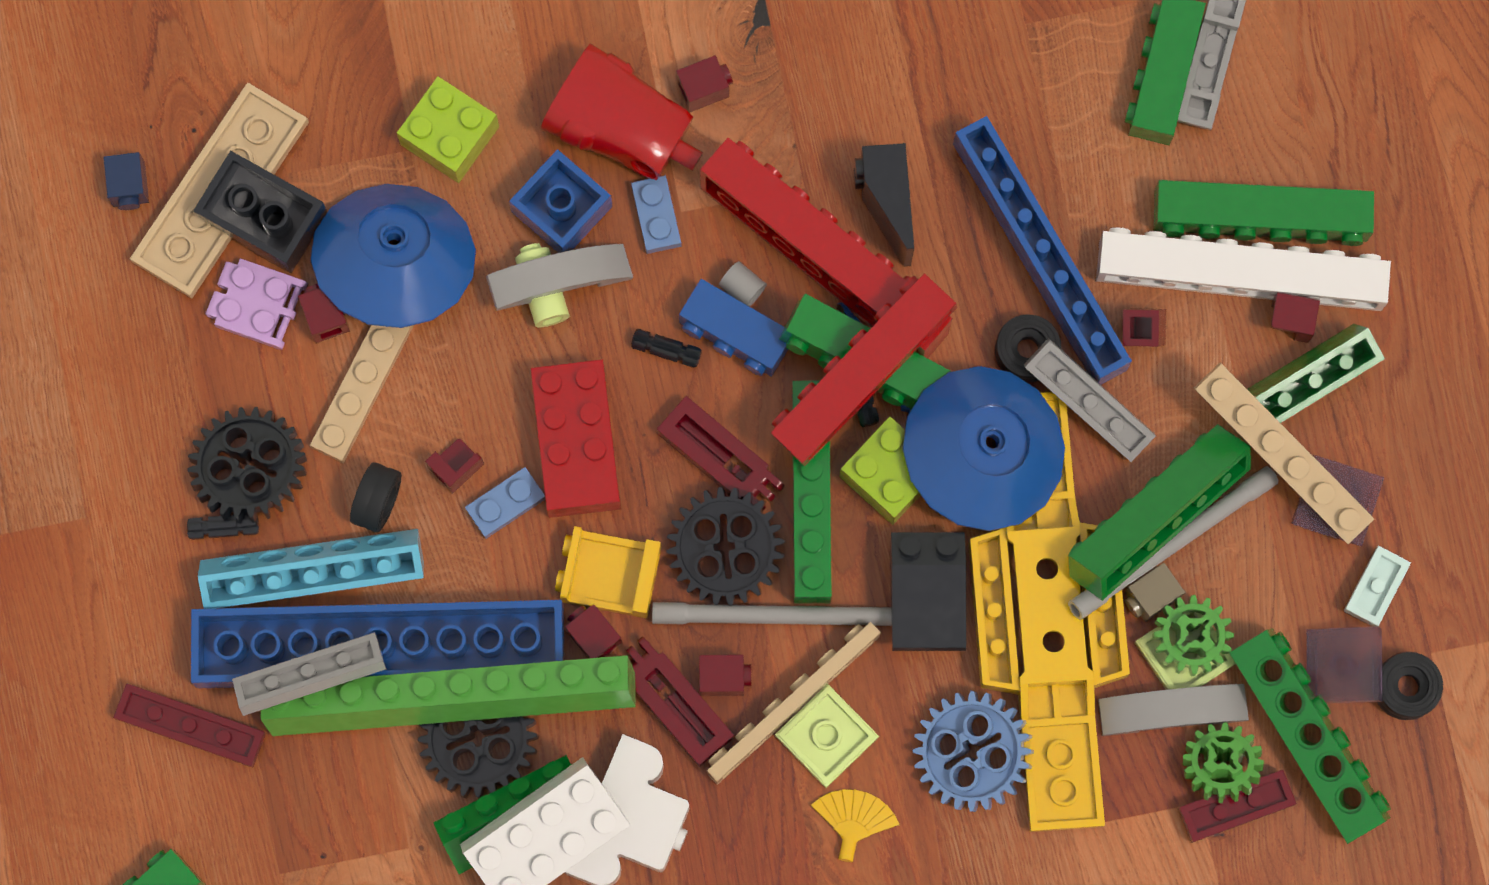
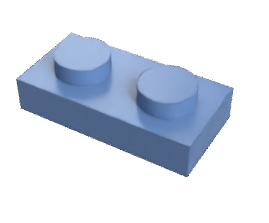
M666 175L659 177L658 180L647 179L631 183L646 253L682 247Z
M524 467L467 505L465 509L485 539H487L544 501L545 495L529 471Z

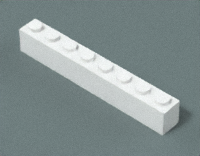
M1110 228L1109 232L1103 231L1100 238L1096 281L1273 300L1276 293L1279 292L1320 300L1319 305L1382 311L1388 303L1391 261L1381 260V256L1376 254H1361L1358 258L1345 256V252L1339 250H1326L1323 254L1310 253L1308 248L1301 246L1288 247V250L1274 249L1272 244L1262 242L1253 243L1252 246L1238 245V242L1232 239H1218L1214 243L1204 242L1201 237L1195 235H1183L1180 239L1166 238L1165 233L1149 231L1145 235L1131 234V231L1126 228Z

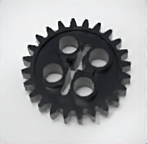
M240 407L238 417L235 418L228 411H225V422L223 423L212 418L214 426L212 431L201 428V433L205 440H193L192 442L199 453L188 454L190 462L195 464V466L187 468L190 477L196 478L190 483L194 491H200L197 495L200 502L209 501L207 507L211 513L220 508V515L224 520L233 512L237 523H241L244 514H248L252 523H256L257 513L262 512L267 519H270V508L273 506L280 512H283L284 509L281 501L286 499L294 502L295 500L290 491L291 488H303L301 481L296 477L307 475L305 467L299 465L307 462L305 452H300L304 445L301 439H295L298 435L295 428L290 427L286 429L287 422L284 417H281L274 423L275 416L271 410L262 418L258 407H254L251 416H247L243 407ZM240 437L247 439L243 446L239 448L231 447V443L235 439ZM271 450L280 451V454L274 460L268 461L263 459L264 455ZM223 452L228 454L231 458L225 456H218V454ZM253 461L255 466L249 465L250 462ZM240 463L246 465L244 469H242ZM223 469L232 470L226 479H215L219 471ZM265 472L277 473L276 477H270ZM255 482L265 483L259 492L252 493L248 491L251 484Z
M718 487L717 498H713L709 490H705V502L701 503L695 497L690 498L694 509L689 510L681 507L679 510L685 519L683 521L672 520L671 522L679 531L678 533L667 535L668 539L676 542V547L666 551L668 554L677 555L678 560L669 566L670 568L681 567L683 572L676 580L682 581L688 578L691 582L686 591L689 593L698 587L701 589L699 600L701 601L710 593L713 594L714 605L720 603L722 596H726L729 606L734 605L735 595L737 594L744 603L748 602V590H751L757 596L761 595L762 591L759 583L772 585L773 582L767 574L769 571L773 573L781 571L773 562L774 559L785 558V554L776 551V546L785 543L786 539L775 538L774 533L783 526L782 524L771 525L770 520L776 514L775 511L764 514L762 512L766 503L764 500L753 505L751 503L753 499L752 492H748L743 499H740L739 488H733L730 497H727L724 488ZM721 514H726L728 542L735 543V549L729 551L732 577L730 579L725 576V552L717 548V543H721L724 540L720 520ZM739 516L747 517L752 523V530L746 537H741L734 531L733 524ZM703 519H708L715 525V535L710 540H704L698 535L697 527ZM743 552L751 554L755 559V567L750 573H743L737 567V558ZM705 556H712L718 561L719 570L714 576H707L701 570V561Z
M524 716L499 718L493 724H485L482 719L464 721V729L457 735L448 734L447 725L449 722L419 724L421 728L428 731V735L418 738L419 743L428 745L427 749L419 753L423 759L432 758V761L425 767L428 772L439 770L435 777V781L438 784L449 779L447 790L451 793L460 785L461 796L467 798L471 789H474L475 795L479 799L483 796L484 789L488 788L490 793L497 790V785L502 784L504 787L510 784L509 778H522L518 771L520 766L529 769L532 767L525 759L526 755L537 754V750L529 746V742L539 739L537 733L528 731L529 728L537 724L534 718H524ZM503 727L510 728L508 733L482 738V745L479 747L474 742H467L453 750H447V746L451 743L473 740L475 738L474 732L480 730L483 735H489L501 730ZM499 742L509 743L510 752L507 757L499 760L494 759L492 756L493 747ZM463 753H473L475 758L473 766L468 770H459L457 768L458 757Z

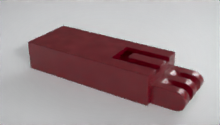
M688 396L683 398L657 428V434L719 487H723L729 495H731L733 488H739L740 499H743L748 492H752L753 499L751 503L753 505L760 501L756 498L759 494L771 503L776 496L766 488L767 484L769 483L778 491L785 487L777 477L768 471L769 465ZM734 455L749 467L751 471L746 474L740 469L739 465H736L730 473L723 466Z
M642 636L637 642L646 653L640 656L633 646L626 650L635 661L632 664L635 671V693L700 768L734 739V734L663 652L658 654ZM660 672L676 690L665 701L648 683L650 681L658 692L662 691L666 685L657 676Z

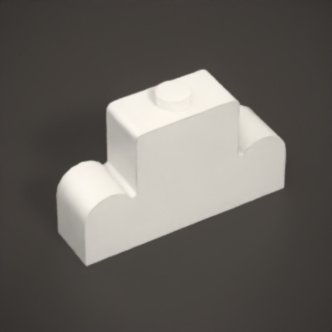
M622 734L602 785L625 815L630 826L566 871L568 876L590 885H613L621 875L620 857L654 871L663 872L673 849L681 850L688 830L682 827L690 809L689 803L685 799L649 785L659 780L664 768L662 755L656 748Z

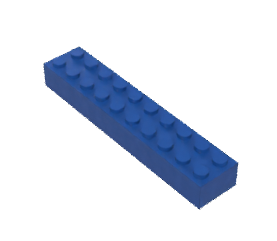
M562 600L191 609V683L196 688H234L233 678L374 632L379 642L386 670L364 677L565 660L564 606Z

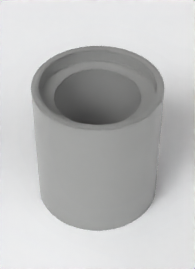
M740 261L736 262L727 271L719 283V287L749 307L758 299L767 286L762 279Z

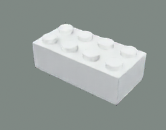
M582 757L462 842L460 846L463 854L485 885H547L626 829L630 824Z

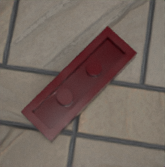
M1284 770L1261 777L1259 784L1250 783L1252 786L1251 794L1247 795L1239 791L1238 801L1236 802L1232 800L1230 795H1225L1223 803H1219L1217 795L1214 794L1208 800L1203 798L1179 807L1178 810L1191 843L1296 805Z

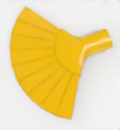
M842 789L830 792L811 804V807L842 838L838 859L845 862H853L858 841L899 825L895 814L888 805L878 797L855 789Z

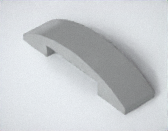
M1208 0L1177 122L1212 130L1221 96V89L1246 0Z
M610 244L580 248L533 259L491 273L486 276L495 309L498 311L531 303L534 298L594 284L601 287L633 279V274L624 245Z
M1244 684L1178 688L1098 699L1102 736L1192 725L1223 724V722L1249 721Z

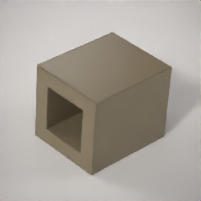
M1162 563L1130 585L1124 592L1128 597L1124 601L1136 618L1141 616L1147 622L1160 613L1166 605L1170 606L1177 598L1182 597L1185 591L1166 564Z

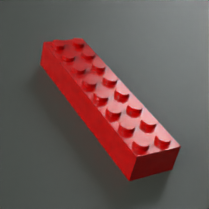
M727 138L700 169L701 189L836 299L844 303L847 308L868 325L873 327L877 323L874 319L877 312L888 302L893 306L903 296L899 291L911 277L905 276L902 278L892 270L894 265L889 259L880 253H877L875 256L866 249L865 241L858 234L851 230L846 233L836 225L838 220L832 213L824 208H821L819 211L810 204V197L802 189L795 185L792 188L781 180L782 175L776 168L768 163L763 166L753 158L754 152L741 141L735 143L730 138ZM949 316L915 352L929 358L948 336L953 318Z

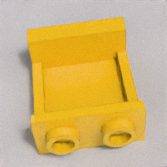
M574 526L573 535L566 534L562 556H566L568 559L565 571H558L555 591L561 592L560 599L562 603L578 606L584 605L585 607H590L594 604L599 610L647 619L661 553V542L646 539V543L587 532L583 531L582 527Z

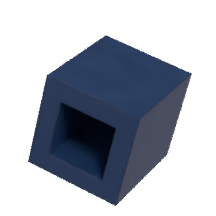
M136 152L104 156L107 198L112 206L118 207L120 210H134L139 208L140 204L149 203L146 166L141 154Z

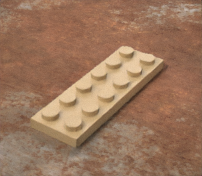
M247 82L130 257L131 262L192 299L232 239V237L193 212L230 150L268 172L275 174L308 125V118Z

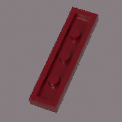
M127 683L113 717L115 720L252 768L255 765L266 736L264 731Z

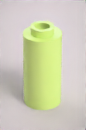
M540 243L524 246L520 249L521 254L515 257L516 264L551 255L550 249L541 247ZM563 292L534 298L531 303H528L535 327L552 326L570 317Z

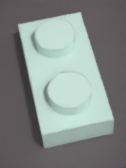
M1378 545L1357 583L1344 612L1377 628L1411 562Z

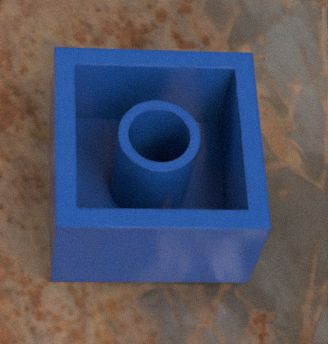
M558 149L509 201L511 212L558 253L573 250L613 207L611 195Z

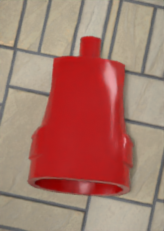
M590 43L553 100L540 129L559 137L561 141L578 147L580 150H590L615 160L650 179L658 180L670 159L693 171L703 152L682 140L693 120V116L686 109L666 98L634 75L635 71L630 63H626L612 53L607 54Z

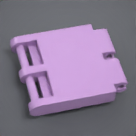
M241 258L238 265L226 261L217 285L227 290V293L223 294L214 291L205 314L207 317L216 320L214 323L216 328L282 350L285 344L282 340L290 320L295 319L297 314L294 309L299 298L298 295H300L302 290L305 291L308 283ZM291 287H294L295 289L293 291L288 307L285 308L284 305L291 290ZM281 316L283 317V320L277 332L276 338H274L272 336L278 323V320Z

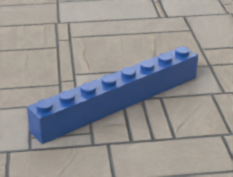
M985 116L957 131L953 146L1086 372L1100 385L1126 372L1132 360L988 117Z

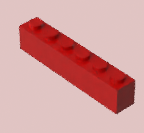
M925 273L919 279L915 276L911 277L899 291L903 296L893 306L889 302L886 303L874 316L877 323L868 332L864 329L860 330L848 344L851 350L842 359L838 355L835 356L823 369L826 376L817 385L813 382L809 383L797 396L800 403L791 412L787 408L784 409L772 422V425L775 427L771 432L772 436L802 465L806 466L957 309L956 302Z

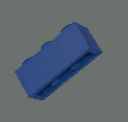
M700 279L679 313V323L683 325L681 329L686 334L697 340L704 337L713 342L712 347L717 352L728 358L735 355L745 361L744 367L756 375L762 376L763 373H766L772 377L788 351L786 343L779 340L785 328L784 326L703 279Z

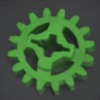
M1191 595L1188 604H1185L1181 597L1175 600V610L1168 605L1163 608L1162 611L1167 618L1158 617L1155 620V624L1162 628L1160 631L1152 634L1153 639L1161 640L1162 643L1155 649V652H1165L1167 654L1163 662L1165 666L1172 661L1177 664L1175 673L1179 674L1187 667L1189 668L1190 676H1195L1198 667H1201L1204 673L1208 674L1212 671L1210 662L1220 666L1224 662L1220 653L1229 654L1232 650L1229 645L1225 644V641L1231 640L1234 637V633L1225 631V627L1232 621L1230 618L1221 620L1219 615L1223 610L1222 606L1214 610L1209 608L1210 598H1206L1202 604H1197L1196 595ZM1195 612L1204 616L1202 618H1189L1184 613ZM1201 625L1204 626L1200 631L1198 640L1195 639L1191 643L1188 642L1185 646H1182L1189 634L1188 631L1192 632ZM1213 625L1217 633L1216 646H1214L1215 643L1210 639V628ZM1170 626L1176 632V644L1174 646L1171 645L1169 638ZM1185 653H1197L1200 657L1204 658L1188 659L1183 657Z
M1223 722L1221 730L1216 731L1212 724H1209L1208 734L1204 735L1197 730L1194 738L1196 743L1191 741L1186 743V752L1189 754L1183 755L1182 765L1187 767L1184 770L1185 779H1194L1192 782L1193 791L1201 788L1204 789V799L1206 800L1212 794H1216L1219 803H1223L1225 795H1230L1232 800L1236 802L1238 801L1239 791L1250 795L1252 791L1250 783L1259 784L1261 775L1258 772L1263 771L1264 760L1258 758L1261 757L1262 748L1261 746L1252 747L1254 744L1253 734L1245 738L1241 736V726H1238L1232 732L1229 731L1227 722ZM1201 753L1204 755V760L1206 761L1203 764L1202 769H1200L1198 764V759ZM1246 756L1248 767L1244 772L1242 770L1243 766L1240 763L1243 757Z

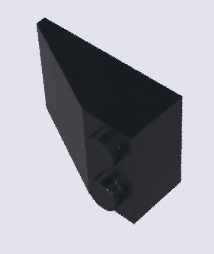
M906 143L862 146L861 158H855V168L853 170L855 190L861 189L862 201L903 267L911 266L914 253V237Z
M230 150L193 212L254 253L292 274L314 238L315 230L327 214V209L324 202Z
M891 532L892 651H966L965 532Z

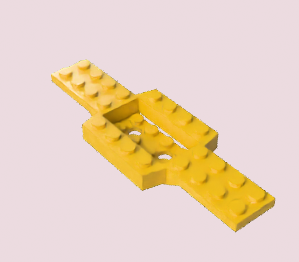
M1053 392L1041 393V395L1057 415L1065 444L1060 482L1046 506L1021 524L971 538L968 543L980 687L1018 694L1020 720L1026 721V725L1021 729V734L1032 735L1029 741L1023 743L1024 748L1034 750V754L1024 756V761L1032 765V769H1024L1025 779L1027 780L1026 793L1030 832L1105 826L1095 721L1094 688L1127 678L1130 674L1122 590L1084 618L1089 668L1087 667L1083 619H1077L1068 606V602L1081 593L1080 584L1069 576L1068 554L1076 544V539L1077 542H1083L1094 533L1098 525L1079 522L1074 491L1067 405ZM1007 541L1013 544L1024 664V673L1020 677ZM1043 559L1054 561L1058 569L1057 575L1052 579L1041 578L1036 571L1037 563ZM1048 632L1059 633L1064 639L1063 648L1058 652L1046 650L1043 645L1045 634Z

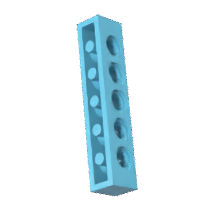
M412 529L200 560L197 577L203 608L216 609L424 578V560L419 530Z

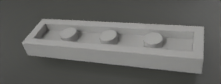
M1049 338L1024 364L1028 371L1130 462L1156 437L1151 429Z
M374 632L233 678L232 681L239 709L242 715L245 716L386 670L378 639Z

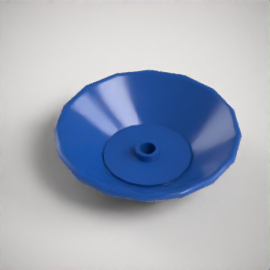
M383 184L357 190L328 210L314 232L310 261L319 288L341 312L368 325L404 328L432 321L458 303L473 279L476 248L467 222L446 200L419 187ZM391 240H397L400 243L397 245H392L388 242Z
M977 366L949 372L922 391L907 416L903 453L910 480L930 508L957 525L991 531L1019 525L1046 506L1062 477L1065 444L1057 415L1038 389L1011 372ZM987 437L995 440L996 448L992 449L987 446Z

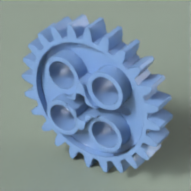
M970 691L968 701H965L961 693H955L954 705L943 698L941 703L944 710L940 712L935 708H930L929 711L934 720L932 722L920 721L927 731L926 734H915L914 736L923 742V747L913 749V753L923 755V760L914 766L918 769H926L927 773L921 777L920 781L922 783L931 781L934 783L929 791L931 795L943 792L941 797L942 804H947L952 798H955L954 807L957 810H961L966 801L971 812L977 811L979 802L982 803L985 810H991L992 798L1003 805L1005 804L1003 792L1006 791L1012 795L1017 794L1015 787L1012 785L1014 781L1026 783L1027 780L1020 774L1021 769H1032V765L1023 761L1024 756L1034 754V750L1024 748L1023 743L1029 741L1032 735L1020 733L1019 730L1026 725V721L1018 720L1014 722L1012 719L1018 710L1010 708L1004 712L1003 709L1006 702L1004 699L1000 698L992 705V694L989 693L984 694L981 702H979L977 692ZM979 716H984L988 721V729L982 736H976L972 731V723ZM997 733L1001 734L1000 740L976 752L978 759L966 757L948 770L945 768V764L949 761L967 754L970 751L968 746L970 743L980 746ZM951 734L956 739V748L951 754L945 755L941 750L940 743L943 737ZM1002 748L1007 756L1006 762L1001 768L996 769L990 763V755L995 749ZM969 766L974 771L975 778L970 786L963 787L959 783L958 774L961 769Z

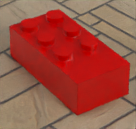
M603 359L531 368L548 517L620 510L621 505Z

